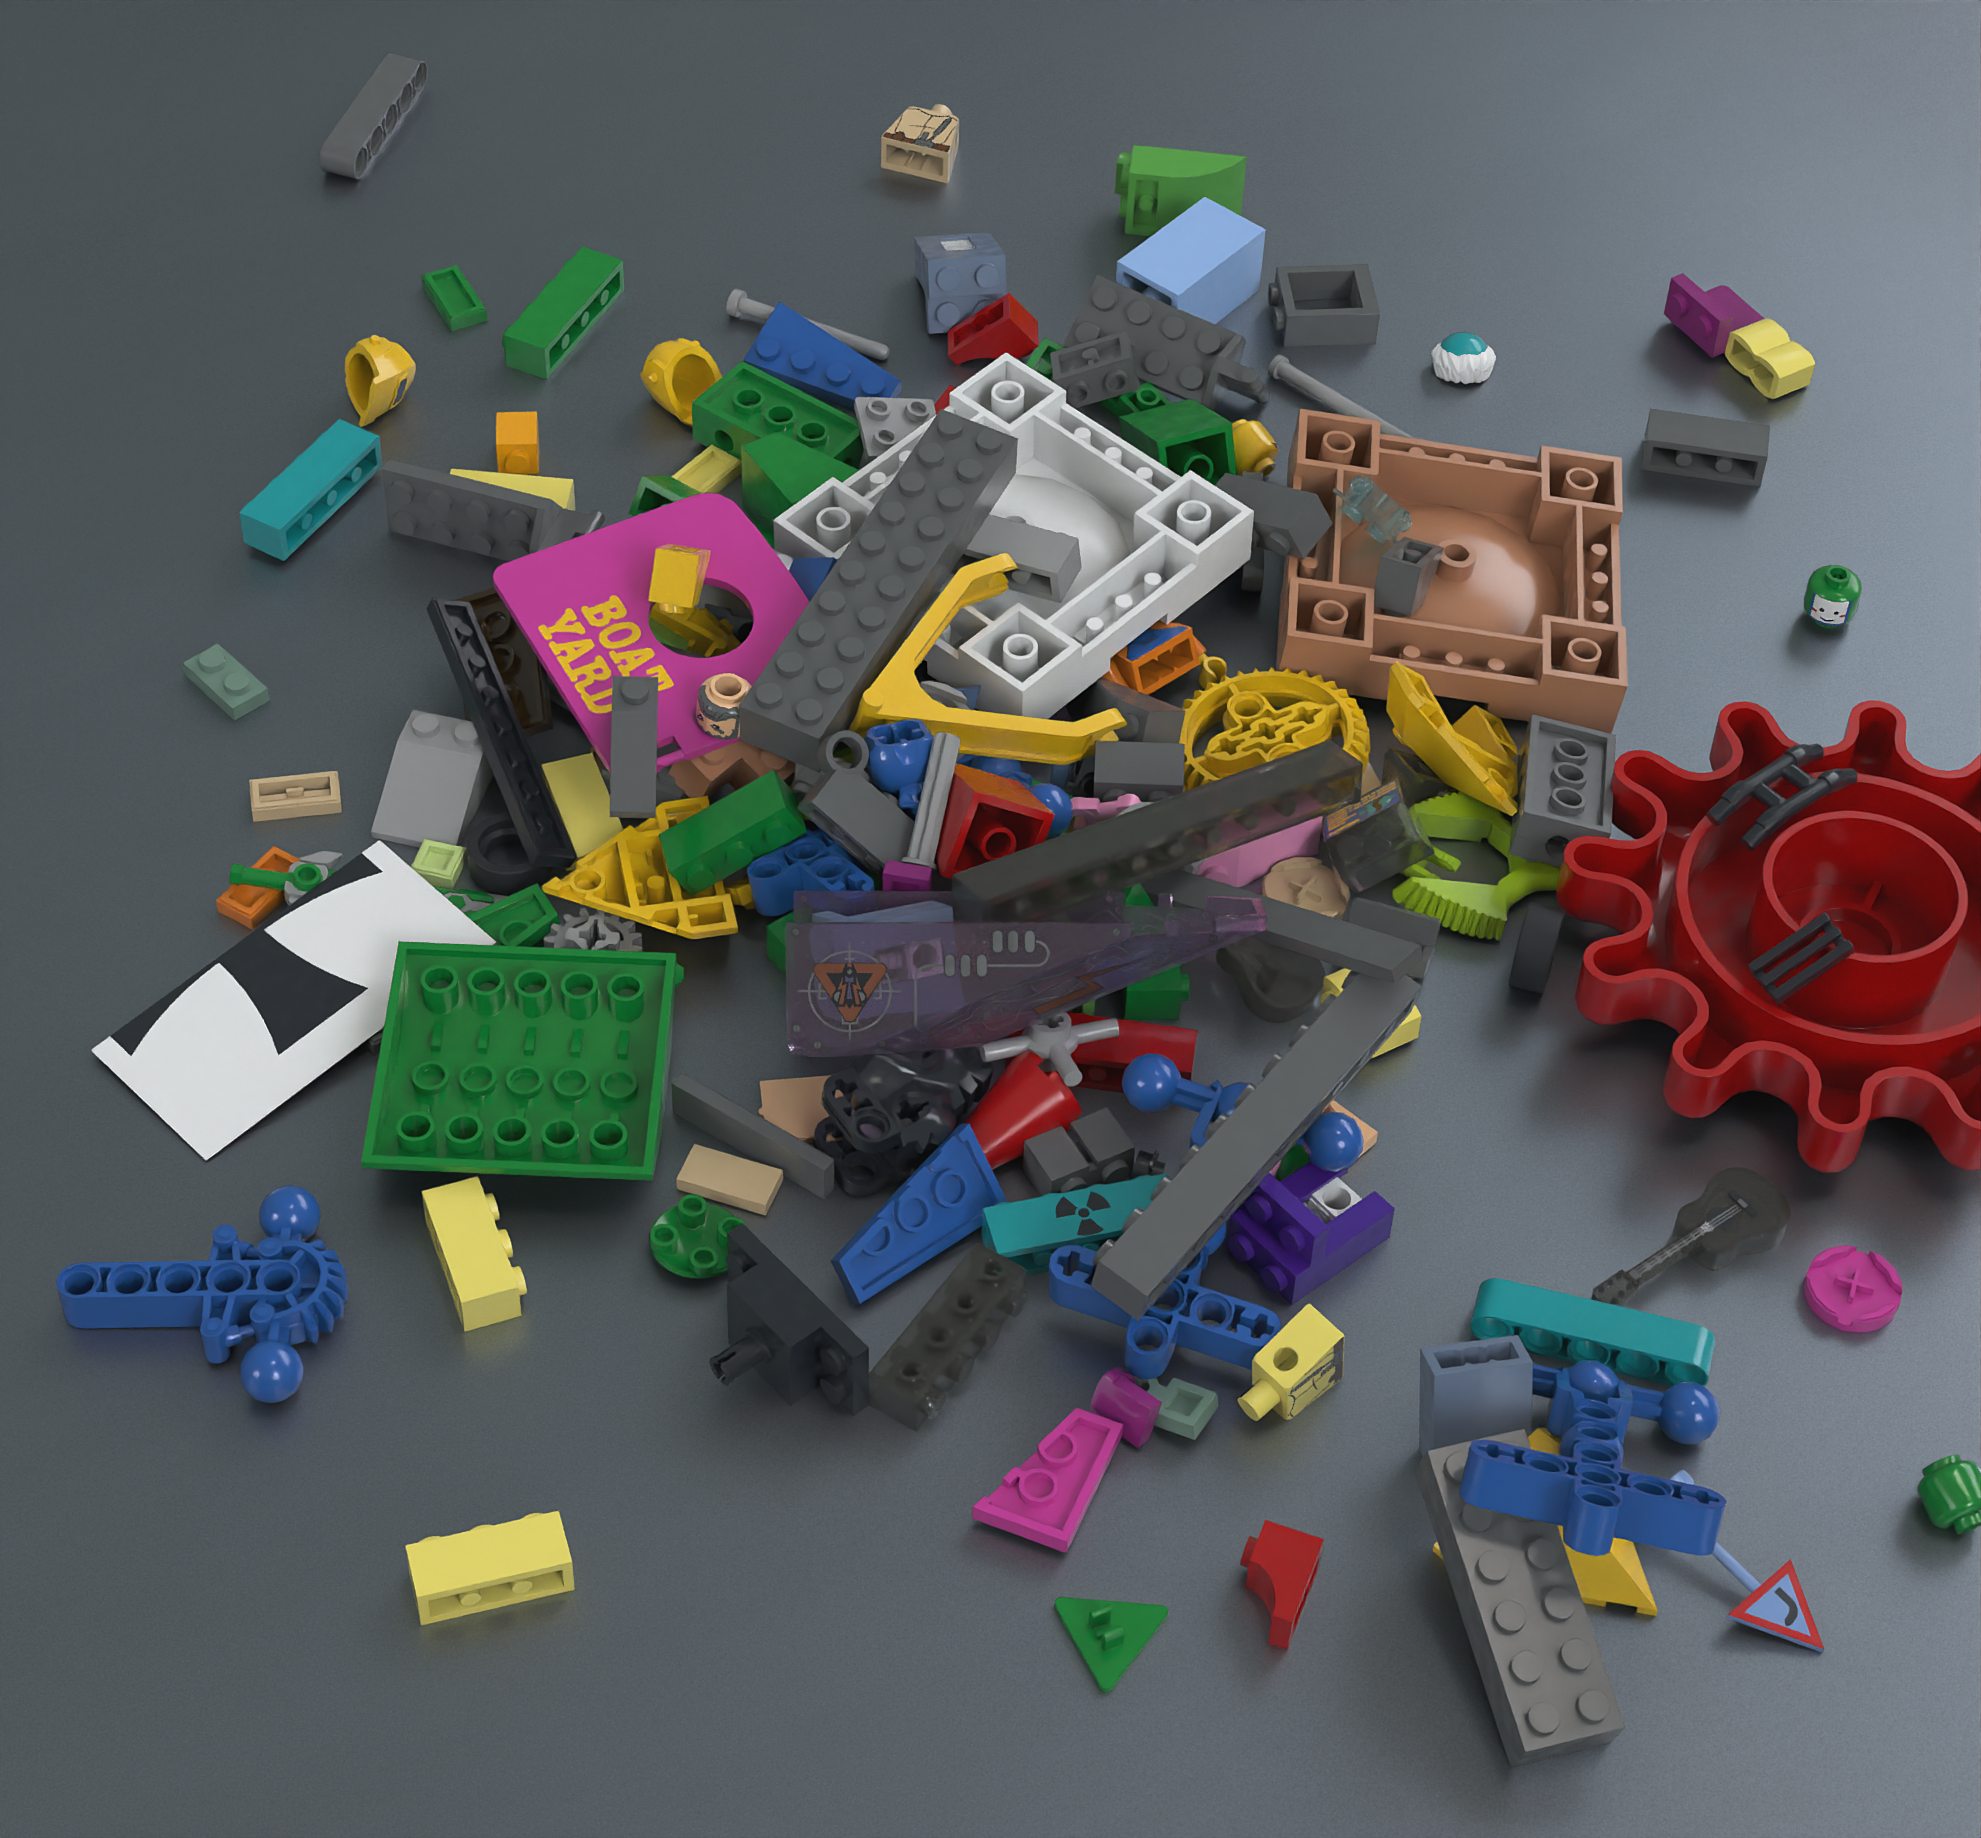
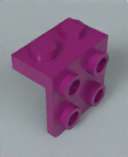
M1684 273L1672 277L1670 280L1664 315L1712 358L1725 352L1730 332L1765 319L1727 286H1717L1704 292Z

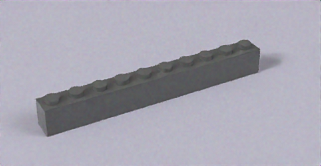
M1351 970L1342 984L1341 988L1344 990L1338 997L1330 994L1316 1012L1315 1017L1318 1019L1311 1026L1306 1023L1302 1024L1289 1043L1291 1049L1284 1056L1276 1053L1262 1072L1263 1080L1257 1086L1249 1083L1244 1088L1234 1104L1236 1107L1235 1111L1230 1116L1222 1113L1216 1119L1207 1133L1208 1141L1202 1147L1194 1144L1188 1150L1179 1164L1180 1172L1173 1179L1166 1175L1159 1182L1150 1197L1152 1203L1145 1210L1137 1207L1130 1214L1121 1229L1124 1234L1116 1242L1108 1239L1101 1246L1092 1261L1097 1268L1090 1286L1139 1321L1406 1019L1414 1007L1422 988L1421 985L1406 975L1395 984Z

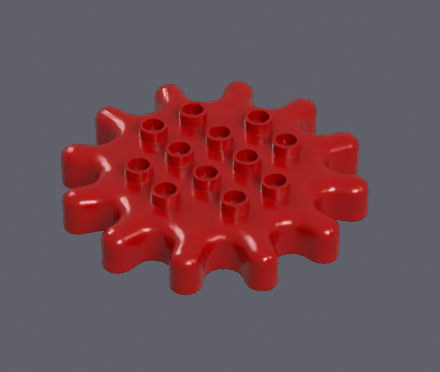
M1868 700L1861 702L1851 710L1843 740L1836 745L1822 747L1824 755L1821 760L1800 767L1816 780L1819 775L1827 770L1852 768L1857 773V782L1851 786L1843 787L1842 790L1835 791L1828 796L1825 795L1787 820L1782 827L1777 829L1751 852L1741 844L1739 839L1755 824L1754 821L1768 809L1751 797L1748 802L1743 804L1735 813L1733 812L1719 826L1711 823L1706 817V813L1732 785L1740 780L1744 781L1781 757L1786 750L1799 744L1789 739L1783 733L1774 717L1764 707L1746 701L1733 702L1726 705L1719 713L1709 755L1712 772H1689L1677 767L1660 755L1644 750L1628 751L1618 757L1614 764L1610 789L1613 792L1612 824L1635 840H1615L1598 836H1582L1573 839L1567 844L1563 852L1556 886V898L1559 907L1569 917L1580 921L1605 925L1622 933L1621 935L1595 941L1585 949L1575 993L1578 1011L1587 1020L1599 1025H1615L1632 1020L1650 1019L1665 1023L1680 1034L1672 1046L1663 1082V1094L1666 1104L1679 1115L1686 1118H1704L1714 1113L1732 1096L1746 1091L1764 1092L1782 1099L1792 1107L1798 1116L1797 1145L1800 1157L1810 1168L1823 1173H1838L1849 1167L1857 1157L1868 1121L1881 1117H1897L1916 1123L1923 1127L1931 1136L1942 1156L1951 1165L1965 1171L1981 1170V753L1970 764L1958 770L1946 771L1926 766L1914 759L1907 750L1905 742L1907 724L1905 716L1899 709L1883 701ZM1782 777L1769 785L1770 788L1785 799L1800 791ZM1825 912L1831 919L1832 925L1834 927L1837 926L1842 932L1843 938L1849 940L1854 946V953L1776 1005L1749 972L1748 964ZM1820 933L1815 938H1813L1812 940L1798 948L1796 951H1794L1793 953L1779 961L1777 964L1766 970L1764 973L1767 974L1772 969H1774L1775 967L1789 959L1791 956L1805 948L1807 945H1809L1825 933ZM1834 943L1830 944L1811 957L1806 963L1792 970L1773 984L1778 988L1835 949L1836 946Z

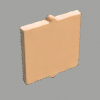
M831 1075L759 1081L762 1107L758 1110V1116L807 1144L813 1143L817 1124L829 1117L821 1103L824 1083ZM836 1090L835 1098L844 1097L840 1090ZM827 1134L826 1142L843 1141V1137L834 1138L831 1134Z

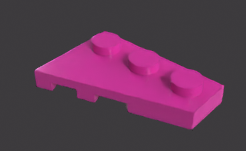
M1076 1408L1037 1445V1451L1019 1468L1015 1466L1003 1477L1002 1485L988 1498L983 1496L972 1507V1519L1067 1553L1120 1442L1123 1424Z

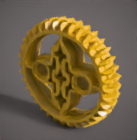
M1271 666L1269 671L1259 672L1254 667L1253 672L1243 674L1238 670L1236 677L1229 678L1222 675L1219 684L1207 682L1205 691L1195 690L1192 699L1184 700L1182 709L1185 710L1179 744H1185L1184 790L1189 804H1191L1193 790L1255 789L1259 787L1248 786L1258 782L1262 783L1265 788L1325 786L1324 812L1330 813L1333 802L1343 804L1346 794H1354L1356 784L1362 782L1364 771H1367L1371 747L1369 727H1367L1363 710L1359 709L1356 699L1348 696L1347 689H1338L1335 681L1325 683L1321 674L1310 678L1306 670L1296 674L1291 673L1288 667L1283 672L1275 671L1273 666ZM1273 707H1285V708L1276 711ZM1222 720L1225 731L1212 737L1208 742L1204 755L1194 759L1193 748L1196 742L1211 726ZM1341 734L1344 740L1341 752L1326 768L1314 775V767L1309 758L1326 751L1331 738Z

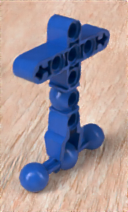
M965 754L961 760L956 762L957 764L1013 779L1022 784L1055 814L1045 840L1060 836L1070 826L1073 804L1067 793L1059 786L1048 783L1031 786L1032 777L1029 774L1023 773L1018 760ZM909 816L915 822L916 816ZM806 828V833L754 860L747 868L754 906L761 915H780L806 902L818 912L831 911L844 916H854V908H856V915L879 911V908L876 909L878 903L874 882L865 874L868 869L821 828L813 832ZM801 895H807L808 900L806 902H801Z
M1146 1053L1135 1057L1126 1067L1121 1084L1129 1103L1140 1111L1157 1113L1170 1108L1174 1104L1198 1112L1199 1116L1191 1131L1190 1149L1194 1144L1202 1147L1208 1141L1207 1133L1222 1113L1230 1116L1235 1111L1236 1107L1234 1104L1249 1083L1236 1082L1223 1088L1221 1083L1216 1080L1208 1087L1181 1078L1175 1063L1162 1054ZM1328 1111L1321 1114L1295 1144L1304 1147L1305 1153L1313 1165L1325 1171L1339 1172L1351 1167L1363 1151L1364 1139L1355 1119L1341 1112ZM1226 1222L1186 1266L1188 1269L1183 1270L1139 1321L1090 1286L1097 1268L1092 1263L1097 1253L1096 1251L1077 1245H1065L1055 1250L1050 1257L1048 1277L1050 1297L1055 1303L1063 1307L1127 1328L1124 1363L1126 1369L1133 1376L1140 1379H1153L1163 1374L1176 1345L1247 1369H1252V1360L1255 1355L1282 1327L1278 1316L1265 1307L1199 1286L1201 1270L1206 1269L1208 1255L1213 1254L1225 1239ZM1165 1304L1172 1307V1309L1160 1310L1154 1306ZM1214 1320L1218 1322L1219 1325L1208 1326L1203 1324L1201 1321ZM1146 1344L1152 1345L1157 1349L1153 1351H1143L1140 1348H1138V1346Z
M1596 1360L1580 1361L1568 1369L1563 1367L1553 1369L1533 1364L1532 1394L1550 1398L1547 1431L1552 1435L1560 1437L1561 1442L1558 1446V1455L1490 1440H1476L1471 1442L1459 1489V1495L1465 1502L1483 1509L1563 1526L1564 1543L1577 1552L1594 1556L1605 1555L1611 1549L1613 1537L1692 1555L1703 1556L1714 1552L1727 1503L1721 1494L1705 1487L1621 1469L1624 1461L1623 1442L1630 1416L1658 1422L1661 1430L1667 1437L1681 1445L1699 1444L1711 1437L1720 1421V1407L1716 1397L1709 1389L1696 1382H1679L1666 1389L1663 1393L1627 1385L1624 1380H1619L1608 1366Z

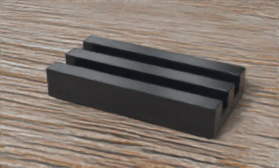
M1824 912L1748 964L1749 972L1776 1005H1778L1853 954L1854 946L1849 940L1843 938L1842 932L1837 926L1834 927L1832 925L1831 919ZM1820 933H1825L1824 935H1822L1821 937L1807 945L1805 948L1791 956L1789 959H1787L1786 961L1772 969L1767 974L1764 973L1766 970H1768L1769 968L1777 964L1779 961H1781L1782 959L1796 951L1798 948H1800L1801 946L1815 938ZM1834 943L1836 946L1835 949L1778 988L1773 984L1792 970L1806 963L1811 957L1830 944Z

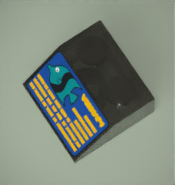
M1399 777L1324 815L1322 819L1324 843L1341 880L1356 894L1435 854Z

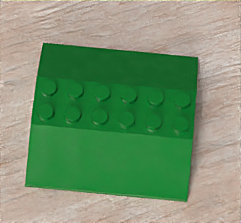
M399 941L361 1159L362 1168L652 1181L663 1132L670 1067L676 953Z

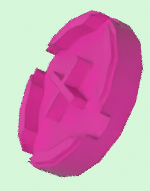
M1849 1245L1828 1248L1814 1257L1804 1278V1296L1810 1309L1823 1322L1842 1331L1864 1333L1879 1330L1891 1322L1899 1309L1902 1295V1281L1896 1269L1884 1257L1873 1251H1870L1868 1255L1864 1252L1856 1251V1246Z

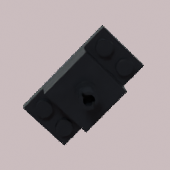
M743 1223L727 1233L728 1256H726V1263L728 1266V1343L731 1346L710 1358V1367L718 1379L721 1378V1383L727 1386L753 1367L790 1406L821 1386L822 1391L832 1403H840L852 1416L868 1406L869 1347Z

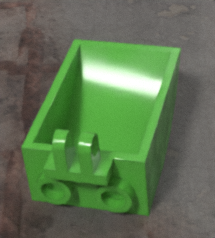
M1133 145L1132 153L1121 152L1116 165L1115 194H1122L1119 218H1126L1125 234L1152 236L1204 197L1241 216L1247 156Z

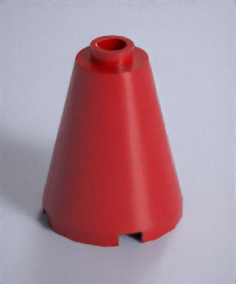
M1026 1050L1014 1057L963 1123L970 1124L992 1170L1022 1156L1024 1141L1060 1126L1067 1133L1070 1132V1123L1079 1119L1077 1117L1082 1113L1079 1103L1062 1078L1055 1071L1050 1075L1044 1073L1038 1067L1044 1060L1030 1050Z

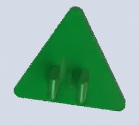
M1059 1597L1055 1600L1054 1604L1055 1611L1099 1689L1105 1693H1109L1114 1689L1168 1618V1609L1164 1605Z

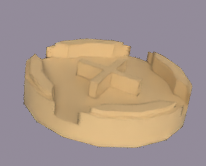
M1293 857L1279 861L1271 867V872L1264 877L1260 892L1263 896L1339 920L1343 919L1350 899L1349 883L1342 872L1333 865L1332 870L1327 866H1323L1322 860L1313 857Z

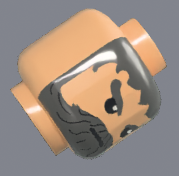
M731 673L718 674L706 679L698 692L695 716L698 726L707 735L716 739L729 740L739 738V705L752 686L745 679Z

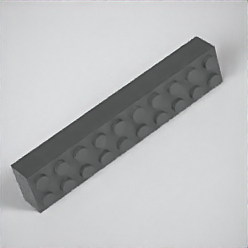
M940 409L739 705L740 740L820 773L821 769L817 762V749L820 743L832 734L848 730L856 716L863 693L871 687L911 634L1016 474L1018 438ZM836 741V743L833 746L832 753L840 741Z

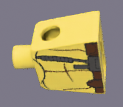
M1308 1303L1253 1358L1252 1386L1238 1398V1403L1242 1410L1254 1421L1260 1420L1271 1409H1274L1283 1419H1292L1343 1378L1345 1335Z

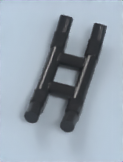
M1817 743L1795 745L1786 750L1781 757L1744 781L1740 780L1728 788L1721 795V799L1706 813V817L1715 826H1719L1733 812L1735 813L1743 804L1748 802L1751 797L1768 809L1754 821L1755 824L1739 839L1741 844L1752 852L1766 838H1769L1777 829L1782 827L1787 820L1825 795L1828 796L1835 791L1842 790L1843 787L1855 784L1858 776L1852 768H1835L1825 771L1816 780L1800 767L1821 760L1824 755L1822 746ZM1782 777L1800 791L1785 799L1770 788L1769 785Z

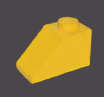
M666 544L656 548L648 601L660 603V611L676 614H685L686 607L693 608L697 606L711 550Z

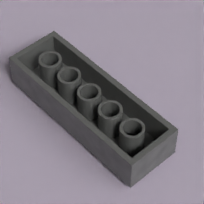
M1525 1429L1477 1439L1531 1449ZM1476 1440L1427 1451L1415 1469V1474L1510 1767L1515 1768L1610 1744L1625 1728L1557 1525L1476 1507L1465 1502L1460 1497L1459 1489L1471 1442Z

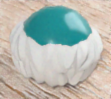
M1465 331L1453 333L1446 337L1431 352L1437 377L1445 381L1452 380L1455 383L1461 381L1463 384L1481 383V381L1487 380L1496 360L1494 351L1480 337Z

